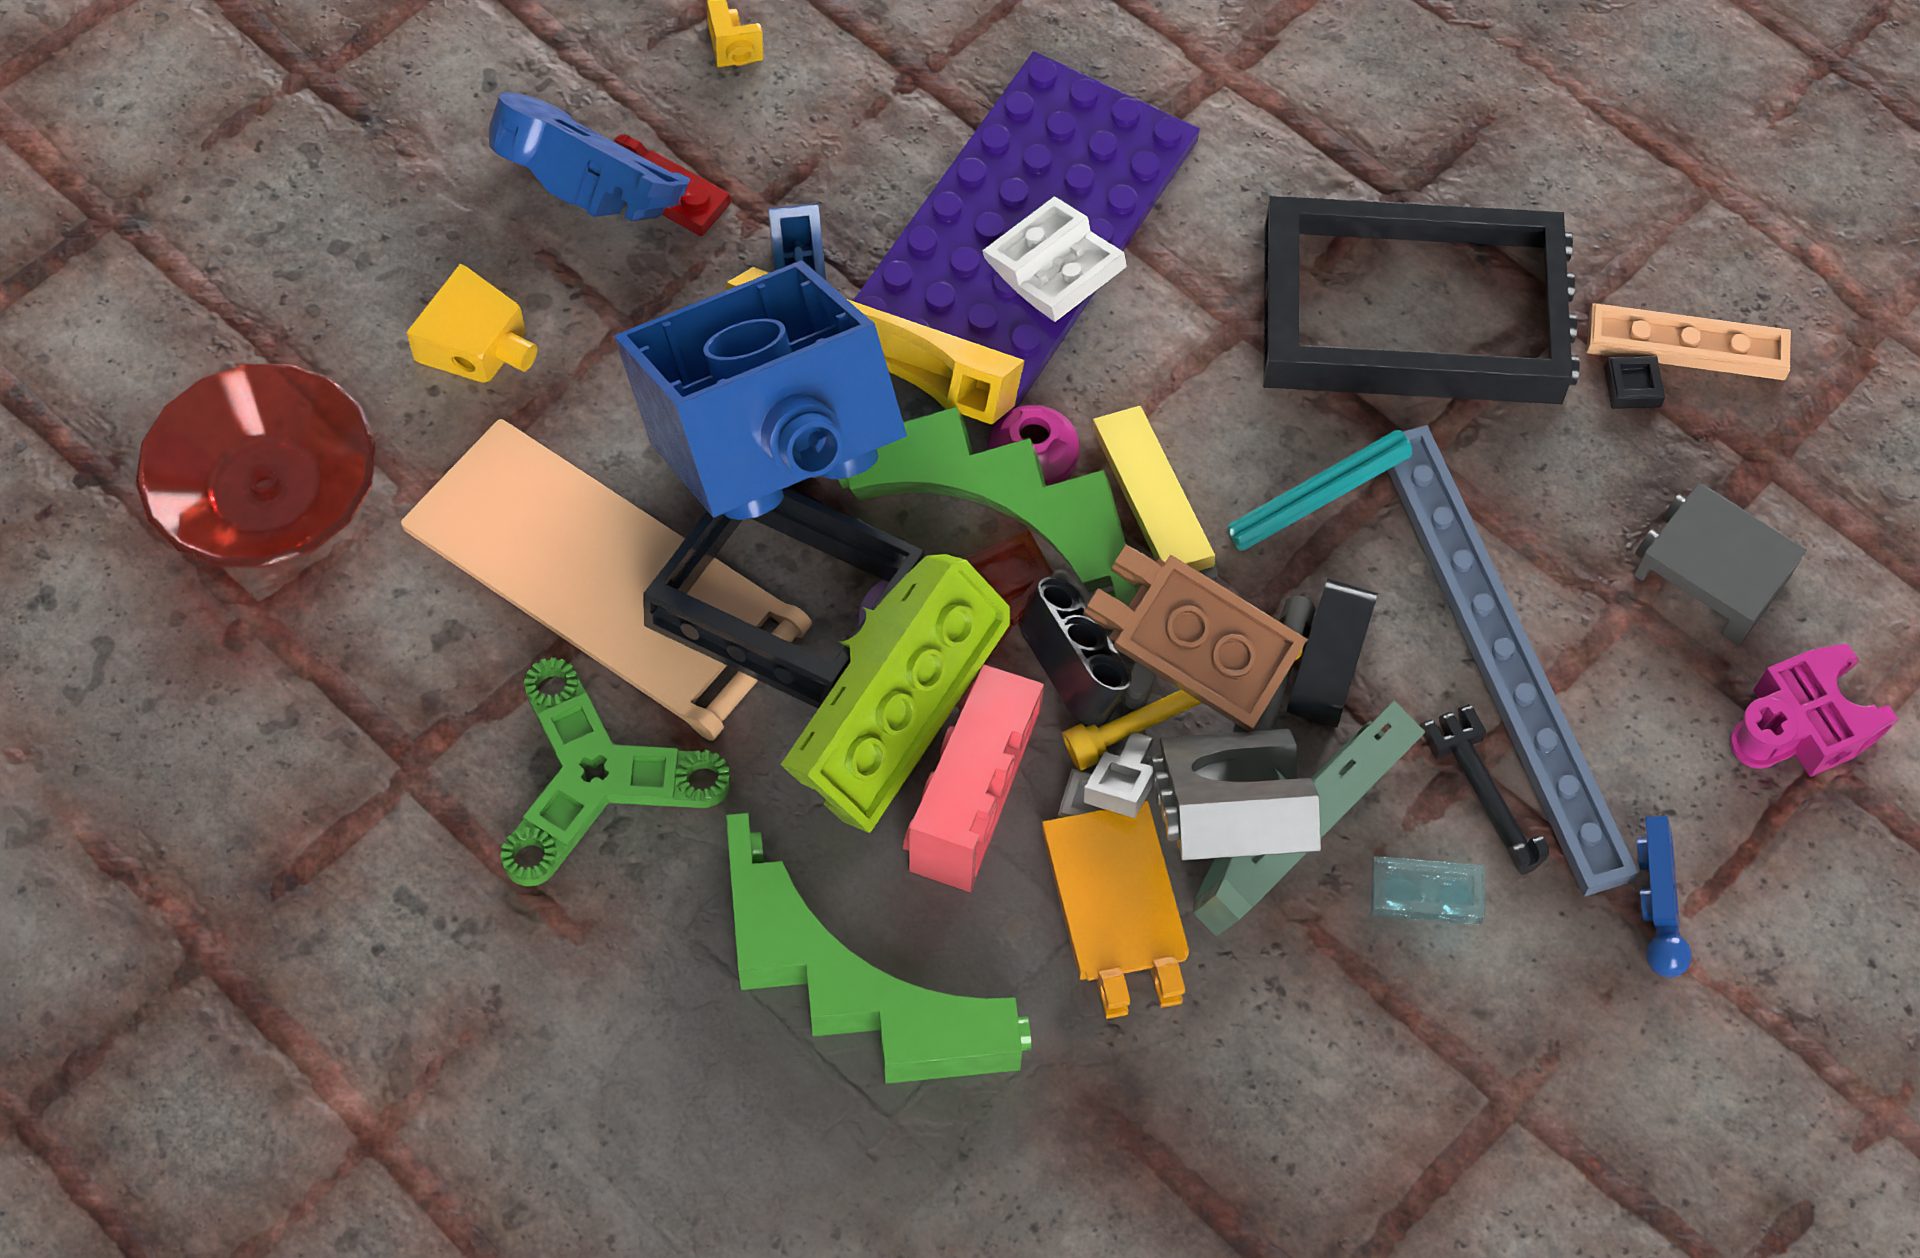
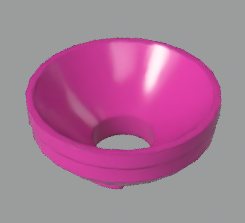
M1025 405L1008 411L996 421L988 439L987 450L1022 441L1023 439L1019 434L1022 428L1030 424H1038L1046 428L1050 435L1043 443L1033 444L1038 454L1046 486L1066 481L1071 476L1079 459V440L1072 423L1063 414L1041 405Z

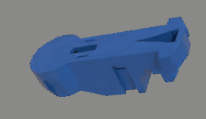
M504 92L499 94L489 124V147L501 157L529 168L544 188L554 196L571 205L576 204L593 217L620 214L624 202H627L625 218L630 221L660 217L665 207L677 206L680 197L685 195L690 178L680 173H671L573 121L566 112L547 102L518 93Z

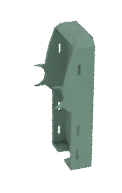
M1395 700L1383 709L1373 722L1369 721L1359 729L1311 777L1319 795L1320 838L1425 733ZM1387 724L1390 729L1383 733L1381 729ZM1273 766L1271 767L1275 771L1278 780H1286ZM1307 852L1214 858L1195 896L1193 914L1217 937L1249 912Z

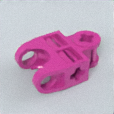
M1833 645L1806 651L1768 667L1753 689L1759 699L1754 700L1747 707L1743 720L1733 729L1730 735V747L1740 762L1757 769L1771 767L1796 755L1808 775L1812 777L1859 755L1891 730L1899 718L1891 706L1877 708L1875 704L1861 706L1850 702L1841 694L1837 685V678L1850 671L1859 659L1849 645Z

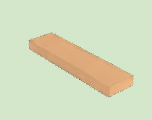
M1593 303L1589 311L1587 354L1609 357L1657 356L1658 363L1786 380L1790 372L1791 330Z

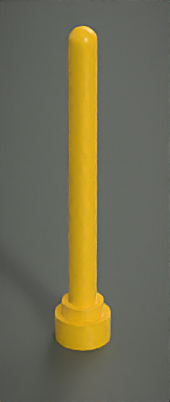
M1302 650L1300 651V653H1299V655L1297 656L1296 660L1301 657V655H1302ZM1179 690L1098 728L1095 724L1087 727L1082 723L1063 731L1062 738L1074 765L1078 770L1082 771L1099 763V756L1107 752L1106 747L1130 737L1132 732L1139 733L1200 705L1202 702Z

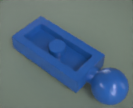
M1668 816L1645 817L1647 837L1637 838V853L1640 871L1649 870L1651 888L1640 889L1641 907L1644 922L1653 921L1656 930V937L1651 940L1647 947L1646 959L1649 967L1656 974L1672 978L1683 974L1689 968L1692 961L1691 948L1680 935L1673 836Z

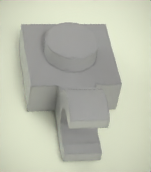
M1132 732L1120 756L1104 752L1085 786L1084 803L1136 818L1154 784L1153 766H1151V757L1147 756L1154 738Z

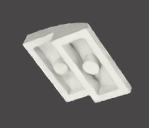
M1055 196L982 250L984 258L994 270L1026 301L1054 322L1127 267L1123 251L1092 233L1088 217Z

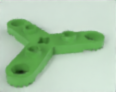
M552 657L551 660L542 659L540 663L533 664L532 669L527 671L524 681L525 691L561 769L523 816V821L506 838L507 841L501 847L502 864L507 876L513 882L522 886L542 884L551 878L608 803L709 808L722 802L730 791L731 778L729 766L724 758L722 759L716 752L714 754L710 753L709 750H705V752H700V750L679 751L678 748L613 745L570 663L567 664L563 659L556 660V658ZM548 677H560L567 682V686L564 688L565 691H561L559 696L558 694L554 695V698L550 695L548 697H545L544 694L540 695V692L537 690L539 684ZM600 764H604L606 778L602 780L595 777L590 782H586L584 768L588 766L595 769ZM699 769H710L718 775V781H716L715 786L710 787V790L707 788L704 791H701V789L695 790V787H690L688 782L690 775ZM526 846H537L545 852L543 861L539 862V866L535 865L534 869H531V867L524 869V867H519L518 864L514 863L516 854Z

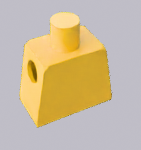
M459 264L406 332L415 361L481 383L491 381L504 362L523 372L527 371L532 366L538 352L536 344L523 338L526 330L519 305L462 264Z

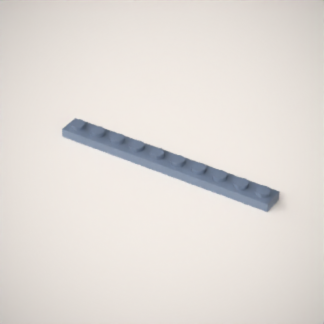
M1428 425L1404 431L1403 433L1411 443L1412 455L1387 471L1583 896L1585 897L1633 882L1639 872Z

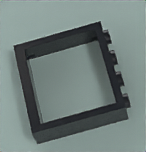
M786 487L782 489L784 494L783 500L776 508L761 516L750 518L889 582L871 610H874L887 594L924 556V550L905 542V539L889 535L868 525L857 517H850L822 504L811 496H804ZM706 511L643 593L644 626L819 709L850 664V647L844 646L835 661L830 662L688 595L689 590L742 522V520L730 519L724 514L713 518ZM866 616L861 622V624L858 626L854 634L851 636V638L860 631V629L865 623Z

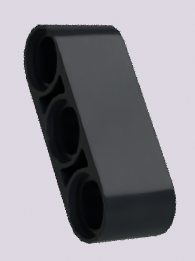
M1043 578L1037 585L1019 618V629L1073 716L1089 725L1095 724L1100 726L1106 724L1131 684L1132 676L1117 650L1113 648V644L1101 625L1083 614L1087 603L1080 592L1068 581L1061 578Z
M1327 578L1288 703L1287 713L1338 728L1378 593Z

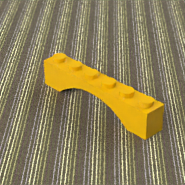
M752 267L726 282L725 291L766 275L769 272ZM848 300L875 323L888 371L916 385L935 398L945 409L957 407L962 415L992 425L1015 406L1025 360Z

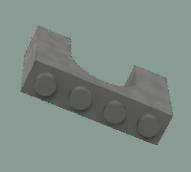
M1290 729L1160 738L1161 755L1151 756V766H1153L1154 770L1153 787L1156 788L1158 805H1161L1162 822L1166 824L1167 841H1177L1182 860L1321 851L1319 795L1311 778L1298 779L1297 749ZM1273 766L1286 780H1278L1275 771L1271 767Z

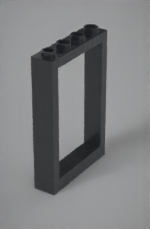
M1270 196L1264 223L1263 388L1563 404L1569 386L1576 385L1578 382L1580 369L1579 356L1571 355V343L1575 342L1577 334V315L1569 313V302H1572L1575 291V275L1573 272H1567V262L1571 259L1573 249L1572 232H1565L1564 212ZM1299 234L1544 248L1549 359L1299 345Z

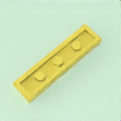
M1141 406L1094 418L1093 431L1155 560L1157 561L1159 558L1166 562L1171 554L1197 571L1214 567L1215 554Z

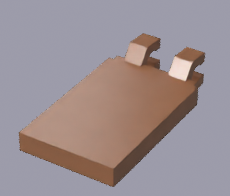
M1126 544L1114 562L1111 571L1132 585L1139 586L1140 589L1130 605L1127 606L1098 588L1083 614L1105 629L1113 631L1109 636V639L1115 642L1113 648L1245 730L1252 731L1308 639L1170 554L1166 562L1159 558L1155 562Z

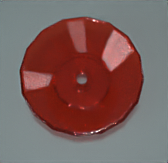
M244 364L201 378L164 406L141 442L135 484L148 522L178 552L217 567L268 568L314 552L350 524L372 487L377 444L363 407L333 379L293 364ZM271 480L267 485L257 486L261 481Z

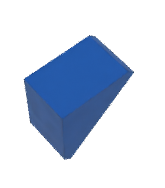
M818 203L768 208L774 271L802 260L826 281Z

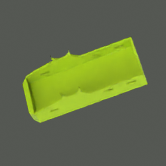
M947 554L926 556L903 577L874 610L862 607L866 611V620L860 631L848 640L837 641L841 645L850 647V664L780 764L801 784L816 790L826 799L823 804L846 824L871 833L1010 625V606L967 560Z

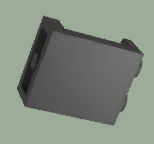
M1699 482L1687 498L1678 494L1662 518L1663 521L1667 522L1663 530L1659 533L1651 529L1635 552V555L1642 560L1634 576L1644 581L1648 574L1654 571L1730 620L1722 635L1740 646L1793 575L1807 549Z

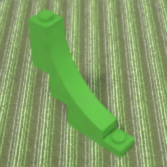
M957 407L903 422L907 434L906 437L878 448V460L868 470L852 477L839 479L842 488L850 487V490L859 500L891 494L927 493L963 498L991 507L1025 525L1052 546L1074 570L1088 592L1095 591L1098 588L1102 589L1113 586L1114 590L1106 593L1127 606L1130 605L1138 592L1137 586L1132 585L1111 571L1114 562L1126 543L1111 487L1104 470L1046 486L1038 454L1030 438L974 454L965 419Z
M748 813L726 815L737 961L741 990L808 984L813 1037L880 1030L885 1084L1020 1070L1022 1051L1031 1050V1033L1028 1016L1018 1017L1016 998L985 999L954 996L907 983L873 967L848 950L813 915L794 887L783 861L764 863L761 832L750 831Z

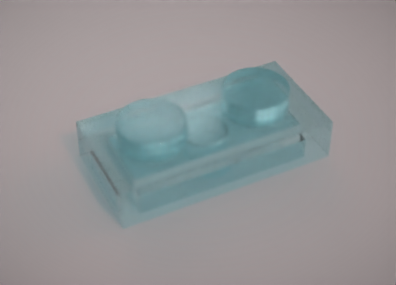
M1375 856L1371 875V916L1481 925L1485 918V866Z

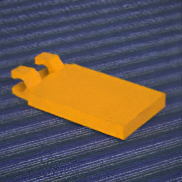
M1148 801L1143 803L1136 818L1104 809L1043 821L1041 831L1079 980L1087 979L1090 981L1096 979L1106 1019L1128 1015L1127 1005H1130V997L1124 973L1149 968L1160 1008L1182 1004V994L1185 993V986L1178 962L1186 961L1189 948Z

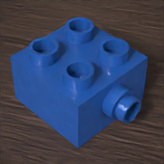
M802 260L614 335L650 443L713 518L724 514L730 519L743 520L766 514L776 508L783 500V488L809 477L822 476L828 479H843L858 475L871 468L877 462L879 457L878 448L907 436L875 323Z

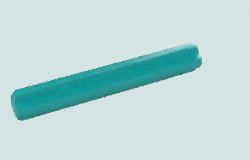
M1395 430L1231 522L1227 526L1231 541L1238 550H1246L1408 459L1412 455V446L1409 439L1401 430Z

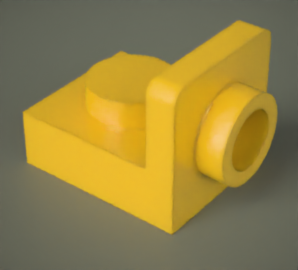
M706 0L707 25L717 68L732 65L742 66L750 62L762 61L763 32L761 25L756 23L740 26L737 9L729 10L726 0Z

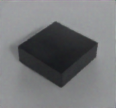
M1657 356L1607 358L1604 369L1612 409L1655 408L1662 406L1665 394Z

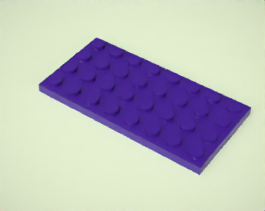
M1033 51L853 301L1025 360L1015 406L1012 408L1014 409L1020 405L1095 292L1054 322L1018 294L987 262L982 250L1055 196L1086 215L1092 233L1124 251L1198 141L1200 128Z

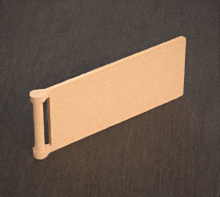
M503 419L497 420L401 521L405 532L682 718L707 740H715L724 729L722 722L758 681L738 671L707 708L694 704L727 665L644 626L643 593L685 538ZM716 558L711 561L687 593L758 628L771 616L779 623L771 634L790 643L795 637L802 638L812 627L811 619L800 608L780 601Z

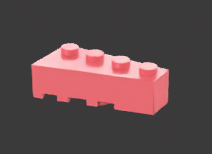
M983 664L976 681L970 683L960 698L958 710L962 711L955 727L950 725L947 729L940 750V756L942 757L935 772L932 771L927 779L921 803L907 829L903 850L909 851V872L971 893L1040 714L1043 701V683Z

